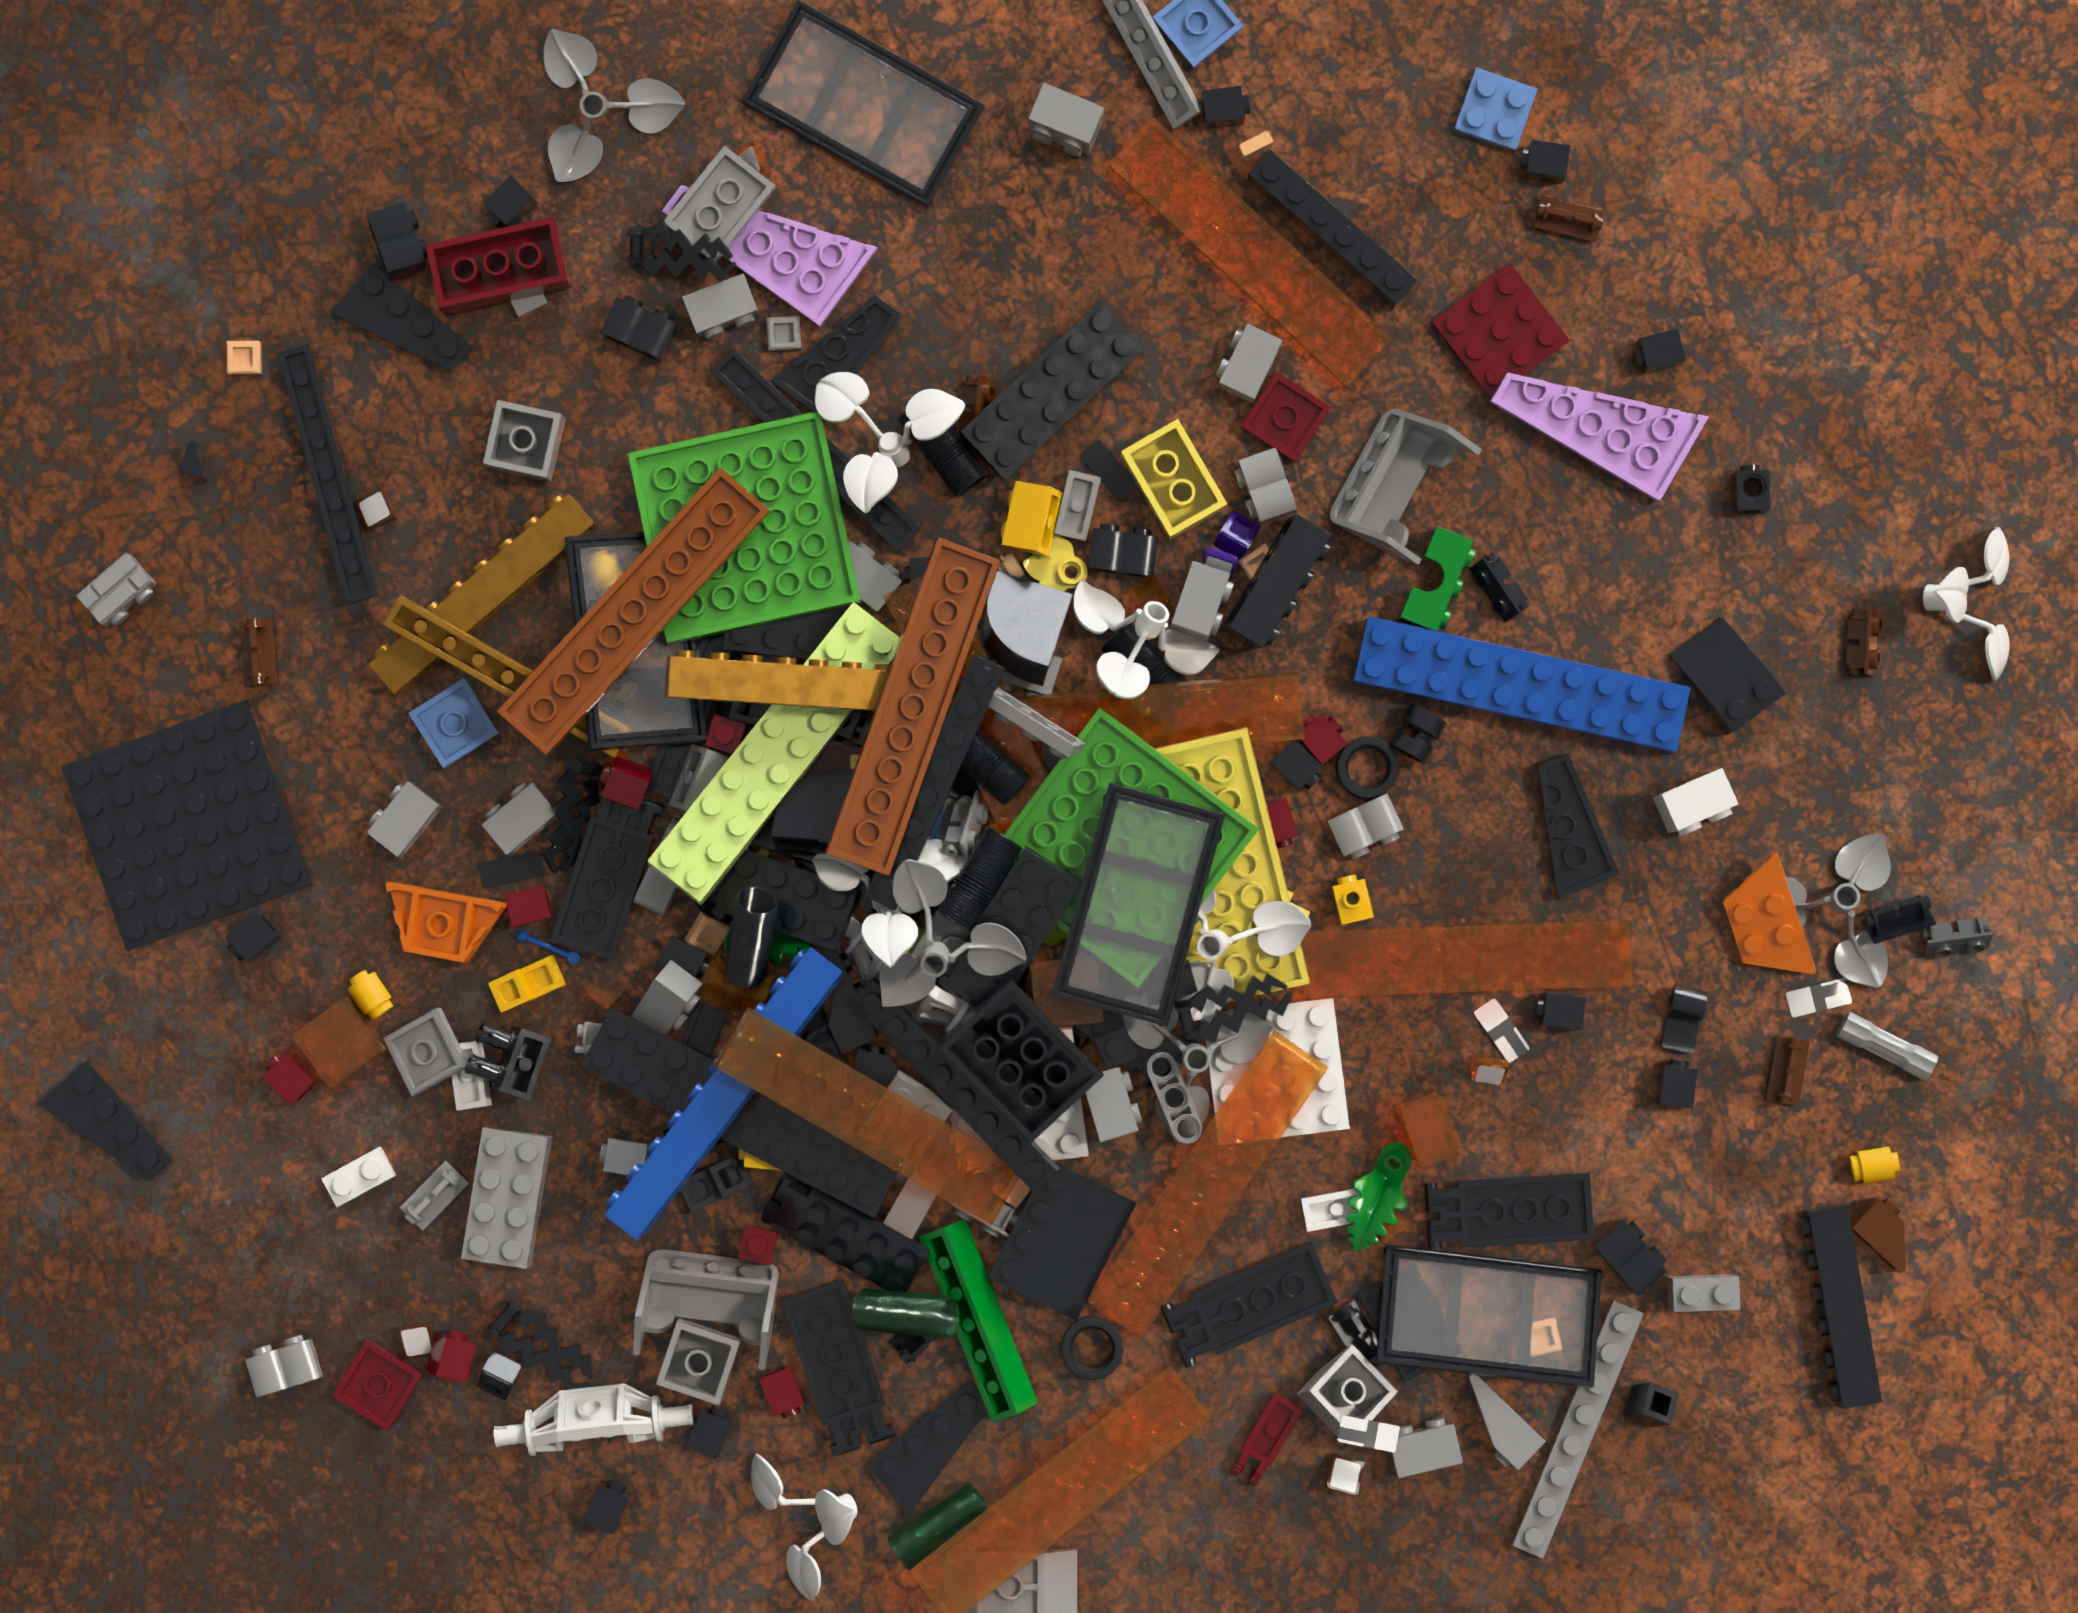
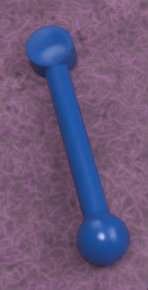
M524 929L516 933V939L519 942H530L567 958L571 964H577L580 961V954L576 951L568 952L530 936Z

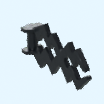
M665 221L649 227L638 224L630 227L627 231V236L630 237V255L627 258V263L633 265L641 264L653 277H656L666 265L677 279L686 267L691 264L703 280L711 272L720 283L736 266V263L732 262L721 270L714 261L718 251L728 260L733 257V254L720 237H717L712 242L707 233H705L695 244H692L680 228L671 234ZM659 235L667 246L658 257L653 249L646 254L643 252V236L651 245ZM677 243L684 252L678 260L669 251ZM703 249L710 255L706 261L699 254Z
M577 757L565 758L563 767L566 772L555 782L564 796L551 806V809L560 821V826L546 836L552 843V846L541 853L553 873H558V870L565 871L576 863L578 857L576 851L581 848L583 842L578 829L590 820L592 815L589 807L600 803L598 780L604 767L597 762L590 763L582 761ZM584 774L589 780L581 785L588 795L579 801L572 788L580 784L575 776ZM572 805L575 806L579 813L574 818H571L567 811ZM568 836L571 843L565 846L563 839ZM561 851L567 857L557 867L553 856Z
M1266 973L1263 981L1252 975L1246 990L1242 993L1226 984L1217 993L1211 986L1206 984L1190 1000L1176 1002L1174 1008L1178 1013L1182 1028V1038L1190 1040L1200 1037L1215 1043L1222 1025L1238 1033L1244 1016L1248 1012L1253 1013L1266 1021L1269 1009L1283 1017L1293 993L1291 990H1288L1279 1004H1276L1266 996H1263L1260 1004L1255 1002L1253 997L1256 990L1270 996L1271 985L1287 989V985L1284 982ZM1228 997L1238 1003L1232 1017L1216 1008L1210 1024L1202 1017L1199 1027L1196 1028L1194 1026L1190 1009L1194 1007L1202 1013L1207 998L1223 1009Z
M507 1301L506 1307L495 1321L488 1326L489 1331L498 1338L502 1356L522 1350L524 1368L544 1362L549 1365L550 1383L563 1378L564 1390L590 1387L589 1382L571 1384L570 1366L561 1368L560 1359L572 1356L573 1371L584 1366L588 1379H592L591 1354L580 1356V1344L565 1348L559 1347L557 1327L545 1328L546 1313L521 1309L513 1301ZM515 1315H520L519 1327L535 1322L536 1341L549 1338V1349L533 1353L532 1336L515 1341L516 1330L506 1334L503 1330Z

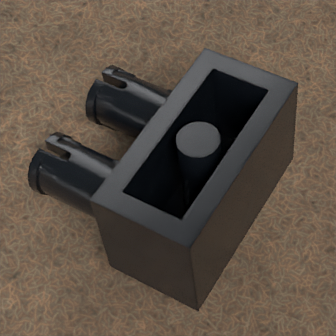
M482 1022L478 1030L488 1033V1036L477 1033L476 1042L502 1050V1056L497 1063L472 1053L467 1062L476 1064L477 1068L466 1065L465 1074L491 1081L490 1089L530 1101L552 1038L513 1026L510 1031H506Z

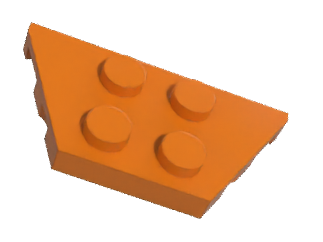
M1775 852L1755 872L1753 871L1744 879V882L1738 888L1731 891L1723 899V904L1744 964L1814 974L1816 973V967L1778 852Z
M386 881V890L391 892L395 911L392 912L395 922L400 928L399 937L403 951L463 963L469 962L507 905L506 902Z

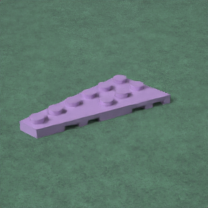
M681 185L664 207L662 213L668 216L690 188ZM758 211L728 248L733 254V257L728 261L730 263L735 262L737 268L821 328L875 255L878 247L853 241L841 235L831 234L816 227L778 215Z
M1512 373L1505 374L1490 400V403L1656 502L1662 499L1709 416L1695 415L1677 409L1663 408L1645 402L1599 392H1590L1576 387L1558 385Z

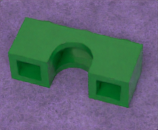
M1436 526L1422 560L1434 564L1439 569L1441 584L1439 588L1429 592L1412 587L1399 616V621L1433 631H1438L1439 628L1445 629L1452 612L1447 610L1450 598L1457 599L1464 582L1458 579L1462 568L1469 569L1476 552L1470 549L1474 540Z

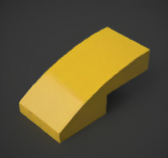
M554 955L488 983L501 1013L566 985Z

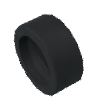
M1362 736L1352 740L1341 750L1336 761V775L1340 785L1348 794L1359 799H1373L1384 795L1395 784L1399 775V760L1395 750L1386 741L1377 737ZM1361 749L1378 751L1384 757L1387 764V772L1384 779L1373 787H1362L1356 784L1348 772V763L1351 756Z
M1097 1316L1082 1317L1071 1323L1064 1332L1061 1343L1062 1359L1068 1370L1077 1377L1087 1380L1103 1379L1112 1374L1121 1363L1124 1352L1122 1337L1116 1326L1107 1319ZM1094 1328L1103 1331L1109 1337L1112 1351L1109 1359L1099 1367L1090 1368L1083 1366L1076 1360L1072 1346L1074 1339L1080 1332L1085 1329Z

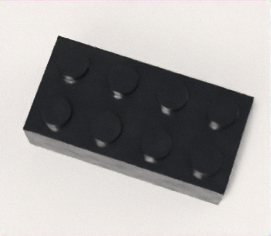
M1299 514L1288 517L1221 630L1252 649H1260L1267 645L1271 646L1280 632V629L1276 627L1280 619H1283L1284 616L1287 618L1297 603L1293 599L1295 594L1301 588L1304 590L1311 581L1314 572L1310 569L1313 564L1318 560L1322 561L1328 553L1331 544L1327 541L1331 534Z

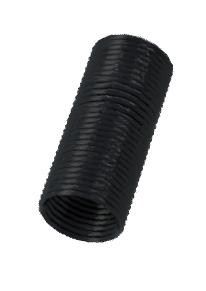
M906 411L898 418V422L902 424V427L910 421ZM953 425L937 438L926 441L916 439L912 429H910L909 437L921 450L927 461L930 462L929 464L932 465V468L937 471V474L943 479L942 481L945 482L944 484H946L955 498L971 490L988 475L984 466L974 456L967 443H964L965 441L962 440L961 435H959V432L955 430Z
M1130 623L1120 628L1102 646L1101 651H1103V654L1117 652L1128 659L1139 639L1135 626ZM1149 640L1144 641L1134 659L1135 663L1143 665L1149 671L1150 681L1144 693L1151 700V703H1154L1170 719L1198 692V689L1182 673L1175 671L1166 664L1163 654L1152 645V642H1149Z
M978 730L961 767L962 771H965L968 776L971 775V778H974L977 784L980 783V786L985 788L987 793H990L999 804L1005 806L1028 782L1031 774L1023 770V767L1021 768V765H1018L1014 759H1011L1010 755L1007 756L1004 750L1001 751V748H998V745L991 741L989 736Z
M987 826L980 840L974 846L975 849H972L973 852L965 860L966 863H963L964 866L959 870L960 873H957L958 877H955L956 880H953V883L949 886L950 888L947 891L945 900L935 909L936 912L968 932H972L971 929H973V926L979 920L978 918L986 909L985 905H988L992 895H995L994 892H996V889L1002 883L1001 881L1009 872L1008 870L1016 861L1015 858H1018L1017 855L1023 849L1022 846L990 826Z
M746 888L736 896L724 974L732 984L739 987H756L762 984L767 976L779 901L772 892L764 888Z

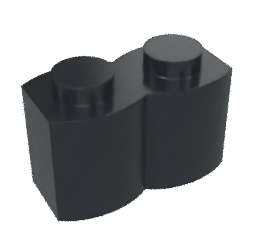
M405 202L367 213L368 225L388 280L426 269L425 259H428L426 243L424 239L418 240L415 230L419 229V224L414 210L408 211Z
M626 295L624 299L616 297L600 332L601 335L608 340L662 363L677 330V324L672 321L673 316L657 308L654 313L642 308L644 303L631 296Z
M1100 524V529L1093 528L1088 570L1152 579L1158 537H1153L1151 530L1133 528L1132 533L1119 532L1120 526L1112 524Z
M1621 1219L1591 1245L1628 1289L1638 1297L1667 1272L1666 1268L1662 1265L1667 1260L1655 1246L1649 1249L1641 1240L1645 1234L1633 1220L1628 1224L1625 1220Z

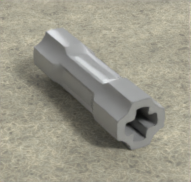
M1852 1012L1846 1013L1836 1032V1037L1899 1066L1903 1071L1923 1081L1928 1080L1938 1061V1055L1918 1045L1910 1044L1876 1027L1872 1022Z

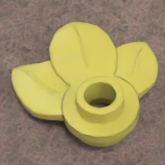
M1055 534L1049 557L1035 554L1023 561V566L1027 573L1035 580L1040 581L1039 584L1064 592L1067 589H1075L1082 579L1086 580L1088 574L1084 561L1074 555L1072 544L1067 539ZM1068 567L1077 569L1078 574L1075 578L1070 579L1066 577L1065 570Z

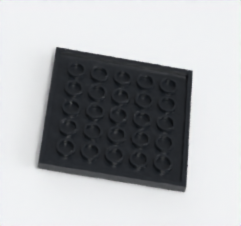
M247 699L61 766L125 949L128 952L314 885L250 702Z

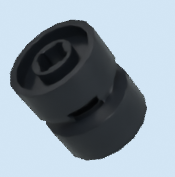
M1409 704L1401 719L1404 726L1396 728L1388 744L1405 756L1426 764L1434 750L1432 741L1440 739L1447 726V722L1419 706Z

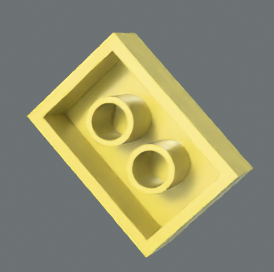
M1179 419L1121 451L1120 457L1169 541L1226 509L1227 502Z

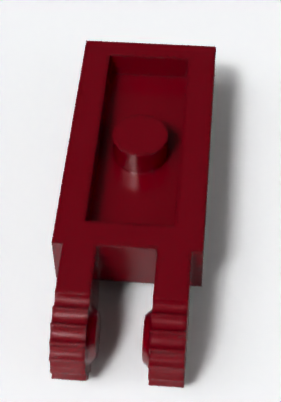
M1274 1391L1241 1448L1243 1451L1238 1456L1230 1473L1237 1477L1244 1469L1249 1456L1255 1457L1260 1462L1255 1470L1252 1471L1248 1484L1255 1487L1267 1466H1271L1302 1413L1303 1408Z

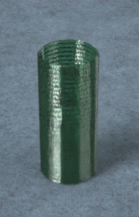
M862 1288L857 1293L853 1303V1321L856 1328L860 1331L949 1339L955 1333L959 1321L958 1305L952 1296Z
M968 1481L965 1485L951 1493V1495L948 1494V1497L946 1496L931 1508L929 1507V1510L926 1509V1512L923 1511V1514L920 1513V1516L910 1520V1522L904 1524V1526L890 1534V1536L888 1535L887 1539L901 1563L908 1571H912V1569L914 1570V1568L920 1566L925 1560L931 1559V1556L939 1553V1550L942 1551L943 1548L949 1546L950 1543L953 1544V1541L955 1542L958 1538L964 1536L969 1530L975 1529V1526L977 1527L980 1523L986 1521L992 1514L979 1492Z

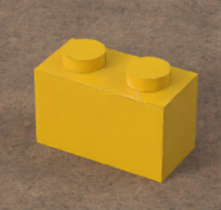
M1015 481L1014 489L1010 491L1008 497L1009 512L1007 521L1003 523L1001 528V545L1014 551L1049 557L1063 493L1053 487Z

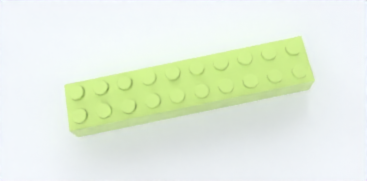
M853 602L803 665H809V659L828 660L829 667L842 668V662L862 663V669L875 670V664H892L901 638ZM772 704L647 861L649 866L701 906L777 811L784 797L800 782L855 710Z

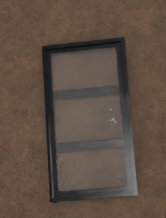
M800 0L796 2L746 94L743 95L741 102L926 208L933 204L937 192L986 107L985 104Z
M644 531L582 536L571 535L564 538L574 626L647 548ZM664 630L585 715L589 751L597 752L598 750L697 743L707 740L703 701L699 699L664 697L667 657L675 656L676 650L696 651L695 639L668 645Z
M1109 782L1054 983L1053 996L1149 1021L1159 1026H1168L1225 813L1220 810L1214 811Z
M1386 1244L1384 1248L1376 1363L1585 1388L1594 1387L1601 1279L1603 1278L1602 1270Z

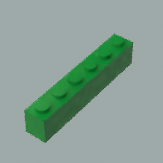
M961 1219L920 1236L921 1244L930 1249L927 1255L928 1262L991 1422L1017 1415L1037 1404V1399L967 1221Z

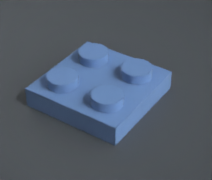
M1173 0L1152 17L1157 27L1193 70L1244 29V25L1223 0Z
M1476 67L1454 131L1515 152L1538 89Z
M465 678L409 712L410 717L444 769L500 734Z

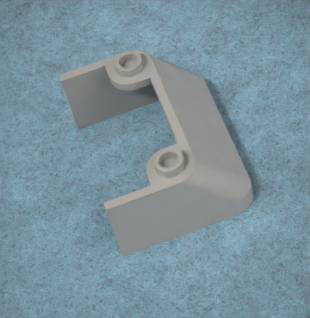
M1391 409L1381 417L1331 508L1330 519L1342 529L1380 550L1419 565L1422 559L1405 548L1409 531L1405 525L1398 522L1429 466L1434 468L1446 466L1453 460L1457 449L1479 455L1482 449L1449 425L1400 409Z
M661 1249L652 1252L647 1259L635 1313L633 1354L640 1355L645 1332L664 1333L672 1328L675 1317L738 1324L740 1339L747 1344L760 1346L759 1370H765L772 1336L779 1272L777 1267L773 1264L766 1265L739 1258Z

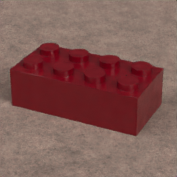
M554 217L426 244L438 307L444 315L572 288L559 225Z

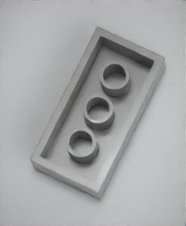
M490 1126L482 1127L461 1259L523 1269L531 1267L552 1136Z

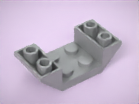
M945 1548V1613H1077V1549H1044V1552L978 1551V1548Z

